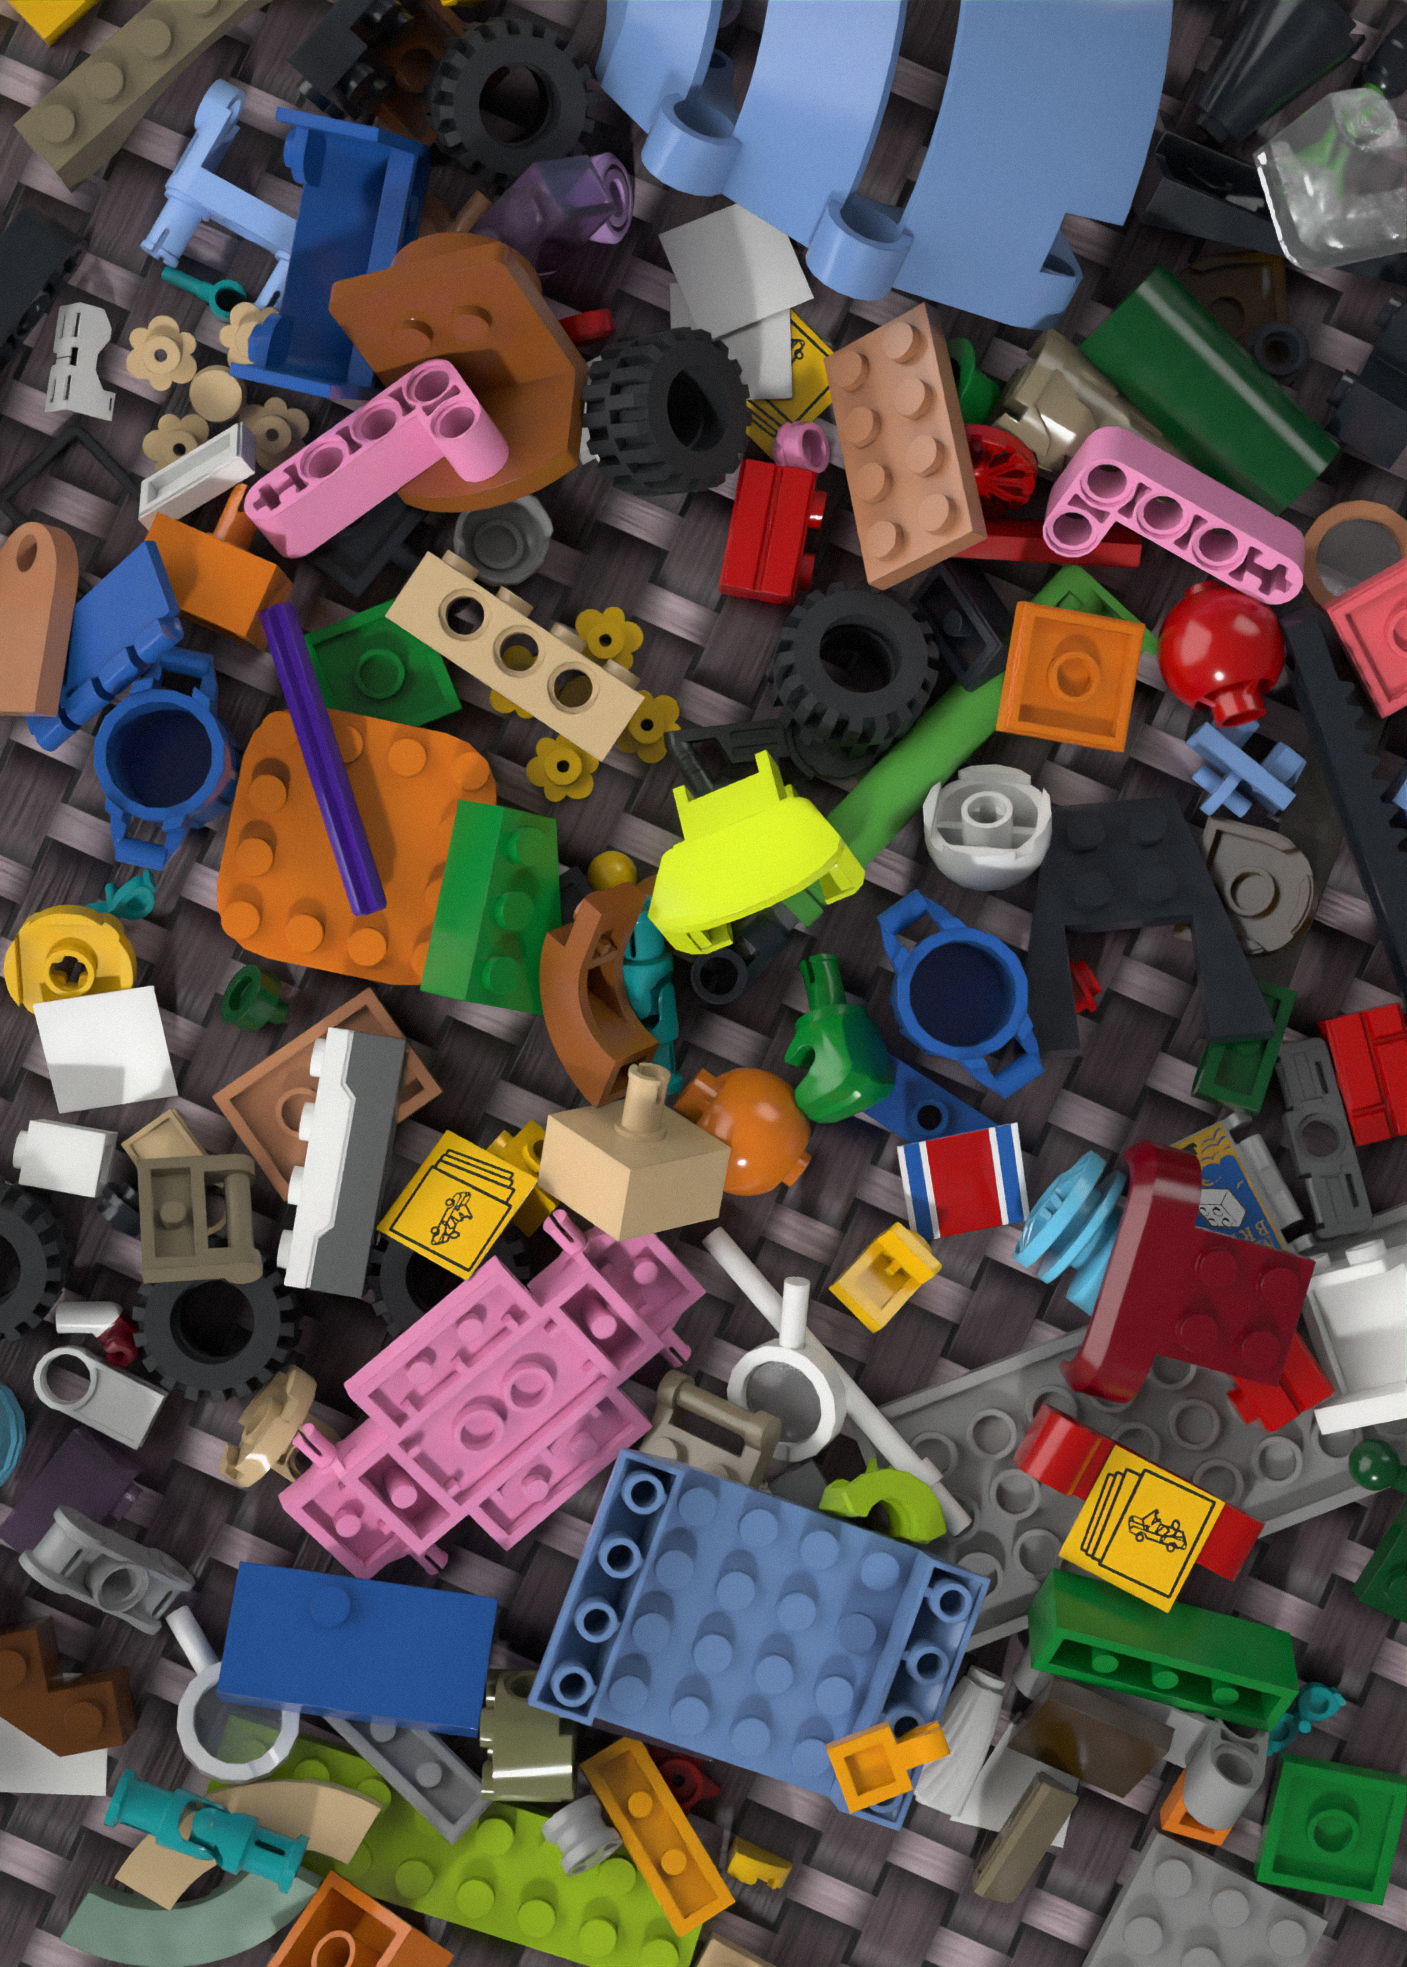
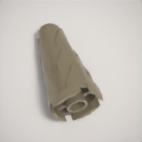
M1053 328L1044 331L1028 350L1026 355L1034 359L1035 363L1028 361L1021 370L1019 368L1015 369L1001 391L1000 399L984 423L985 426L1003 430L1021 440L1033 453L1039 468L1050 472L1054 471L1060 475L1087 437L1095 430L1105 426H1117L1126 429L1198 470L1076 345ZM1102 464L1098 466L1101 470L1107 472H1117L1121 470L1117 466L1111 464ZM1167 496L1153 498L1161 503L1176 502L1175 499Z

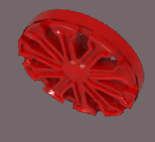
M964 424L983 516H1000L1007 509L1017 511L1029 501L1030 495L1035 488L1038 465L1033 453L1021 440L1003 430L979 424ZM1004 450L1008 452V453L1002 455V452H1003Z

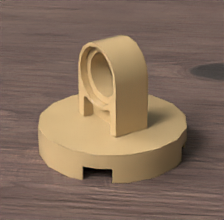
M291 1364L286 1375L279 1371L258 1391L238 1420V1423L245 1427L238 1448L226 1442L218 1466L221 1475L243 1488L253 1485L271 1468L291 1482H294L308 1470V1468L303 1467L298 1462L296 1455L300 1449L292 1444V1440L298 1430L305 1435L302 1425L305 1423H312L331 1444L341 1441L340 1436L330 1426L308 1413L317 1387L314 1377L296 1365Z

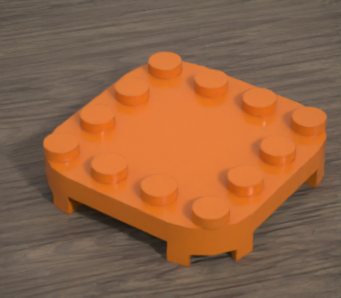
M327 708L387 900V906L383 910L362 917L355 916L349 904L289 709L270 713L265 717L262 725L253 732L243 755L217 879V909L221 916L223 930L244 949L268 959L391 985H420L458 801L465 800L498 806V785L489 763L470 743L447 733Z

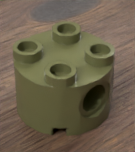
M488 1669L487 1707H482L480 1746L488 1748V1760L493 1761L483 1762L482 1800L574 1802L576 1800L580 1754L577 1753L578 1736H580V1722L528 1705L527 1700L539 1669Z

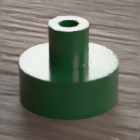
M248 964L241 968L231 979L223 995L221 1003L222 1018L226 1022L249 1033L259 1030L267 1021L275 1025L281 1024L288 1014L289 1004L280 999L281 982L279 977L255 964Z

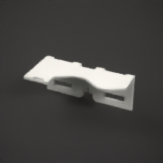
M82 302L59 307L53 351L57 353L56 358L60 359H56V364L52 365L50 369L44 412L69 410L112 421L116 393L103 390L96 372L98 354L110 341L112 330L104 309ZM77 313H80L77 337H74ZM74 347L78 348L76 366L70 365V356ZM71 375L68 400H65L68 376ZM110 398H112L111 408L109 410Z

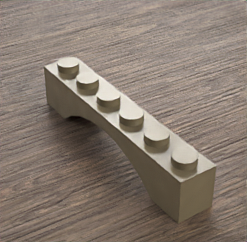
M152 0L15 122L13 126L33 152L62 184L73 193L120 150L134 127L152 104L193 61L230 29L273 0Z

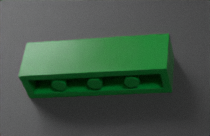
M1056 1568L1051 1569L1027 1609L1031 1669L1267 1732H1272L1299 1693L1291 1635L1287 1631L1174 1601L1169 1613H1166L1111 1583Z

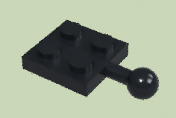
M336 419L333 422V424L329 427V429H331L341 421ZM394 492L304 557L360 601L391 561L412 576L425 555L409 543L408 539L431 511L405 504L397 492ZM463 598L456 601L450 607L448 615L462 612L468 607L472 599Z

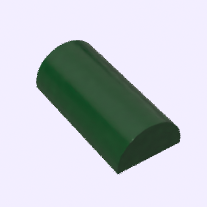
M1161 262L1151 269L1128 292L1078 347L1200 472L1265 508L1275 517L1282 513L1316 480L1340 450V446Z

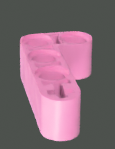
M444 359L428 360L411 370L261 478L251 487L246 495L244 508L247 516L278 553L290 559L299 558L318 548L444 456L462 479L469 482H480L494 476L503 468L508 459L509 446L455 367Z
M1105 426L1089 435L1054 483L1049 494L1043 524V538L1047 546L1056 554L1065 557H1081L1089 554L1098 546L1114 522L1117 521L1262 603L1282 604L1288 602L1299 594L1303 586L1305 539L1300 530L1279 516H1274L1265 508L1126 429L1117 426ZM1102 464H1111L1117 466L1121 470L1117 472H1107L1101 470L1098 466ZM1167 496L1175 499L1176 502L1161 503L1153 498ZM1076 512L1086 518L1073 519L1067 517L1065 513ZM1223 528L1231 531V533L1218 535L1209 530Z

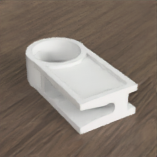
M75 1344L61 1346L45 1354L36 1365L33 1376L35 1391L40 1400L47 1406L59 1410L135 1450H138L139 1446H143L170 1393L121 1367L110 1364L106 1359L92 1353L87 1348ZM62 1354L77 1356L85 1362L90 1371L91 1382L88 1392L78 1400L66 1401L58 1398L52 1393L47 1384L46 1373L49 1364L54 1358Z

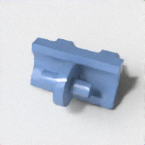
M1215 720L1210 724L1205 722L1185 742L1187 746L1224 775L1223 778H1220L1205 764H1202L1192 776L1196 783L1209 792L1199 807L1208 816H1211L1223 804L1239 818L1243 817L1252 806V803L1235 790L1236 786L1272 815L1279 809L1285 810L1296 796L1290 789L1298 780L1307 763L1306 760L1289 746L1278 742L1260 764L1254 761L1241 748L1260 726L1256 720L1233 728H1217Z

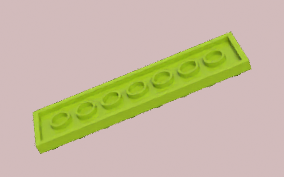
M234 1711L230 1716L217 1759L225 1763L245 1764L261 1758L274 1746L281 1732V1725ZM299 1732L298 1740L288 1760L273 1774L263 1779L286 1778L304 1780V1778H314L352 1788L383 1803L381 1810L348 1865L331 1856L306 1849L301 1865L322 1877L321 1881H324L332 1870L371 1897L589 1967L690 1966L703 1923L684 1936L677 1937L623 1842L615 1852L596 1866L570 1877L561 1866L563 1854L557 1844L547 1842L541 1832L542 1826L555 1813L518 1801H493L452 1846L355 1749ZM210 1779L205 1795L211 1793L212 1790L230 1784H221ZM714 1864L717 1871L719 1872V1866Z

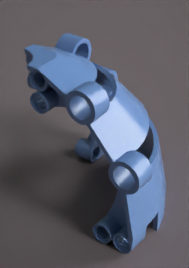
M607 0L606 25L595 73L600 87L648 134L641 151L642 163L662 183L678 191L695 196L711 197L723 194L809 248L805 257L806 264L812 274L823 284L843 295L866 301L882 300L889 295L893 287L1004 324L1048 331L1050 328L1055 330L1083 278L1082 270L1064 234L1059 229L1065 213L1116 225H1124L1144 168L1156 123L1166 73L1173 13V0H961L957 34L940 112L916 185L904 209L879 203L857 194L856 191L869 162L889 99L899 57L908 0H768L758 56L740 115L736 109L732 87L735 70L734 63L730 57L715 48L714 45L718 29L726 27L735 20L740 12L742 0Z

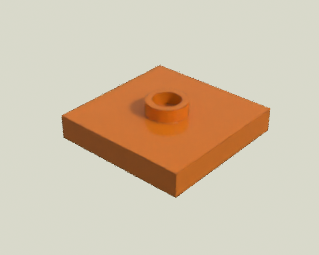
M1017 602L995 731L1113 752H1124L1146 624L1032 602Z

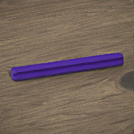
M290 602L271 605L260 611V620L352 913L355 916L362 917L379 912L386 908L387 900L296 609Z

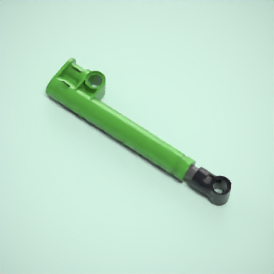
M1065 564L1030 601L1042 605L1141 623L1098 581L1077 564ZM1145 627L1141 655L1146 653L1154 656L1156 654L1157 639ZM1005 671L973 692L965 691L959 680L956 679L912 725L910 730L894 744L825 817L843 839L863 869L873 861L923 808L931 788L940 781L943 786L993 734L997 724ZM819 879L789 898L756 913L732 921L733 944L709 954L698 955L692 965L690 979L697 996L708 1004L718 1006L730 1004L739 998L790 944L785 936L798 923L808 929L824 912L823 908L827 903L824 900ZM717 958L726 959L732 963L738 975L737 984L734 989L723 995L708 992L700 980L701 970L704 965L710 960Z

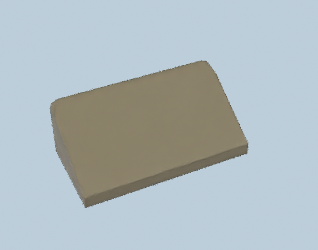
M1037 1772L973 1872L974 1892L982 1898L1007 1904L1014 1902L1078 1803L1079 1797L1077 1794L1045 1772Z

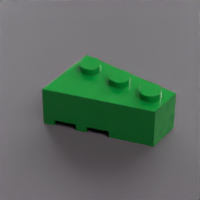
M459 800L420 991L461 1001L544 1016L539 982L542 947L547 932L562 926L556 819L503 806Z

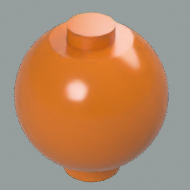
M702 1067L691 1079L672 1107L678 1114L731 1147L723 1192L739 1196L760 1195L772 1191L781 1181L790 1187L799 1178L812 1158L804 1150L811 1135L809 1117L797 1107L795 1089L784 1079L769 1071L757 1068H735L715 1077Z

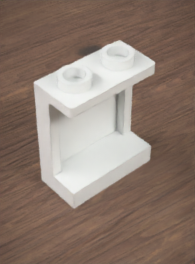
M1378 1239L1346 1250V1259L1331 1262L1328 1253H1320L1308 1257L1316 1261L1301 1312L1321 1369L1335 1390L1331 1395L1332 1399L1314 1409L1322 1435L1407 1418V1244L1386 1249L1384 1240Z

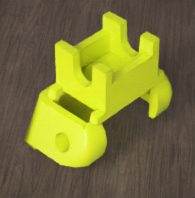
M767 750L755 754L758 773L695 799L685 785L673 789L685 840L673 845V848L665 852L661 857L647 917L675 950L691 955L709 954L733 944V934L730 922L801 892L818 879L827 904L855 894L863 885L866 871L840 835L813 803L807 798L800 797L792 784L783 785L779 767Z

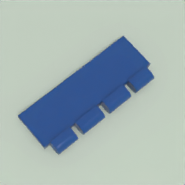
M155 541L142 542L75 605L57 717L25 716L31 735H35L36 741L42 749L49 752L55 751L81 728V725L86 724L109 704L117 694L125 690L151 664L158 661L183 638L184 632L179 618H174L180 612V608Z

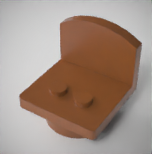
M465 232L436 233L421 237L407 244L395 255L388 269L340 280L332 285L328 306L329 312L386 388L428 360H447L458 371L508 443L509 455L503 468L485 481H465L457 474L444 456L396 491L405 504L433 512H468L487 509L515 501L541 490L578 465L583 427L581 414H584L585 402L581 398L583 386L587 385L589 366L542 297V285L536 270L515 249L498 240L478 234Z

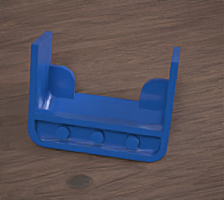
M277 106L275 120L296 126V128H291L285 141L284 163L286 167L291 168L294 181L303 184L280 314L272 313L265 319L263 324L255 325L248 344V358L253 364L231 362L229 376L330 399L370 401L384 391L386 387L329 312L331 288L337 281L388 269L395 255L407 244L418 239L431 171L430 148L427 144L380 128Z

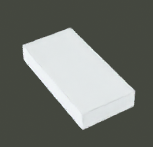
M243 421L236 423L143 480L141 483L138 520L148 531L157 512L178 520L255 473L256 436Z

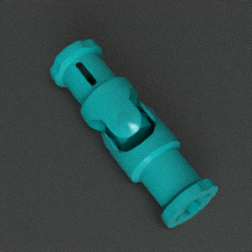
M647 896L625 950L623 980L628 1000L635 1015L646 1030L660 1042L651 1063L660 1065L670 1071L671 1080L668 1084L666 1095H671L680 1091L683 1087V1077L676 1071L673 1042L679 1036L675 990L671 984V975L674 970L673 955L666 950L663 934L647 917L652 896Z
M126 1768L119 1780L104 1819V1825L114 1828L120 1823L152 1835L156 1839V1845L198 1860L211 1861L215 1859L216 1864L222 1870L236 1875L239 1871L243 1870L278 1884L279 1892L287 1895L293 1885L310 1837L302 1834L294 1839L259 1826L258 1817L245 1812L231 1814L221 1804L212 1802L182 1788L170 1792L137 1779L136 1771ZM198 1811L193 1818L192 1830L187 1841L182 1838L179 1827L189 1814Z

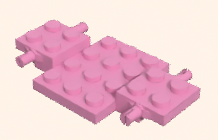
M563 1209L556 1210L552 1214L565 1232L549 1216L544 1221L543 1230L550 1234L562 1247L563 1251L556 1260L527 1283L530 1291L494 1255L474 1272L468 1281L465 1280L344 1383L349 1397L370 1418L344 1440L336 1444H331L312 1423L302 1425L305 1435L300 1430L297 1431L292 1444L298 1447L313 1463L303 1475L278 1495L283 1509L356 1578L369 1580L388 1563L405 1557L408 1554L429 1575L437 1574L439 1571L434 1562L443 1569L448 1561V1554L441 1550L435 1542L468 1514L503 1549L508 1551L618 1457L621 1447L628 1449L653 1427L645 1413L619 1386L658 1352L672 1368H677L683 1364L670 1347H673L685 1361L691 1355V1348L672 1329L682 1313L707 1292L656 1233L618 1242L597 1226L583 1233L567 1215L566 1211Z

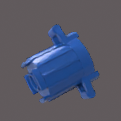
M176 646L172 647L158 661L151 664L142 680L134 681L129 693L130 696L124 698L105 716L94 740V769L101 787L107 795L105 811L111 814L110 829L115 849V861L165 872L170 861L182 847L190 828H203L205 824L215 820L222 813H227L231 809L230 805L235 798L243 760L242 753H244L242 745L237 742L234 734L227 727L228 723L217 715L218 683L214 668V655ZM165 671L202 679L200 690L194 687L192 697L174 690H162ZM132 815L162 827L161 831L167 833L165 844L161 845L127 837Z
M917 889L876 916L880 925L884 950L894 969L891 997L888 998V1003L892 1007L894 1018L899 1026L897 1030L902 1036H906L914 1045L922 1049V1053L928 1056H940L956 1060L976 1081L998 1093L1004 1100L1045 1072L1041 1064L1038 1043L1032 1031L1033 1024L1027 1013L1028 979L1018 956L998 937L983 931L967 928L958 917H953L944 907L925 897ZM928 913L940 932L912 946L913 949L909 952L904 945L902 946L895 935ZM1014 1036L1025 1051V1054L995 1075H992L987 1068L989 1065L983 1057L1002 1048Z

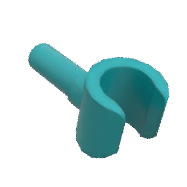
M169 265L164 268L161 275L162 280L196 295L198 299L209 303L211 313L220 322L230 323V312L221 310L216 304V299L220 294L231 292L239 298L247 300L245 290L236 281L221 280L213 285Z

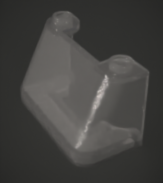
M1355 88L1329 93L1253 153L1280 246L1286 258L1295 266L1306 271H1318L1407 251V132H1400L1396 115L1390 103L1380 93L1369 88Z

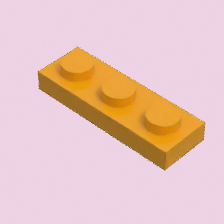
M636 1731L631 1732L579 1765L584 1777L602 1804L612 1825L623 1839V1844L678 1938L736 1902Z

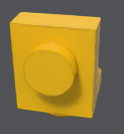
M896 1222L875 1237L828 1289L874 1334L888 1323L922 1284L933 1278L940 1271L942 1265L932 1255L930 1245L921 1235L906 1229L901 1223Z

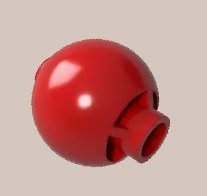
M1209 580L1189 587L1184 592L1185 598L1179 601L1167 614L1158 634L1156 656L1163 681L1174 696L1187 706L1199 711H1211L1217 728H1233L1261 718L1267 712L1263 697L1278 682L1286 660L1285 633L1279 624L1276 613L1268 604L1262 603L1232 586H1222V582L1219 580Z

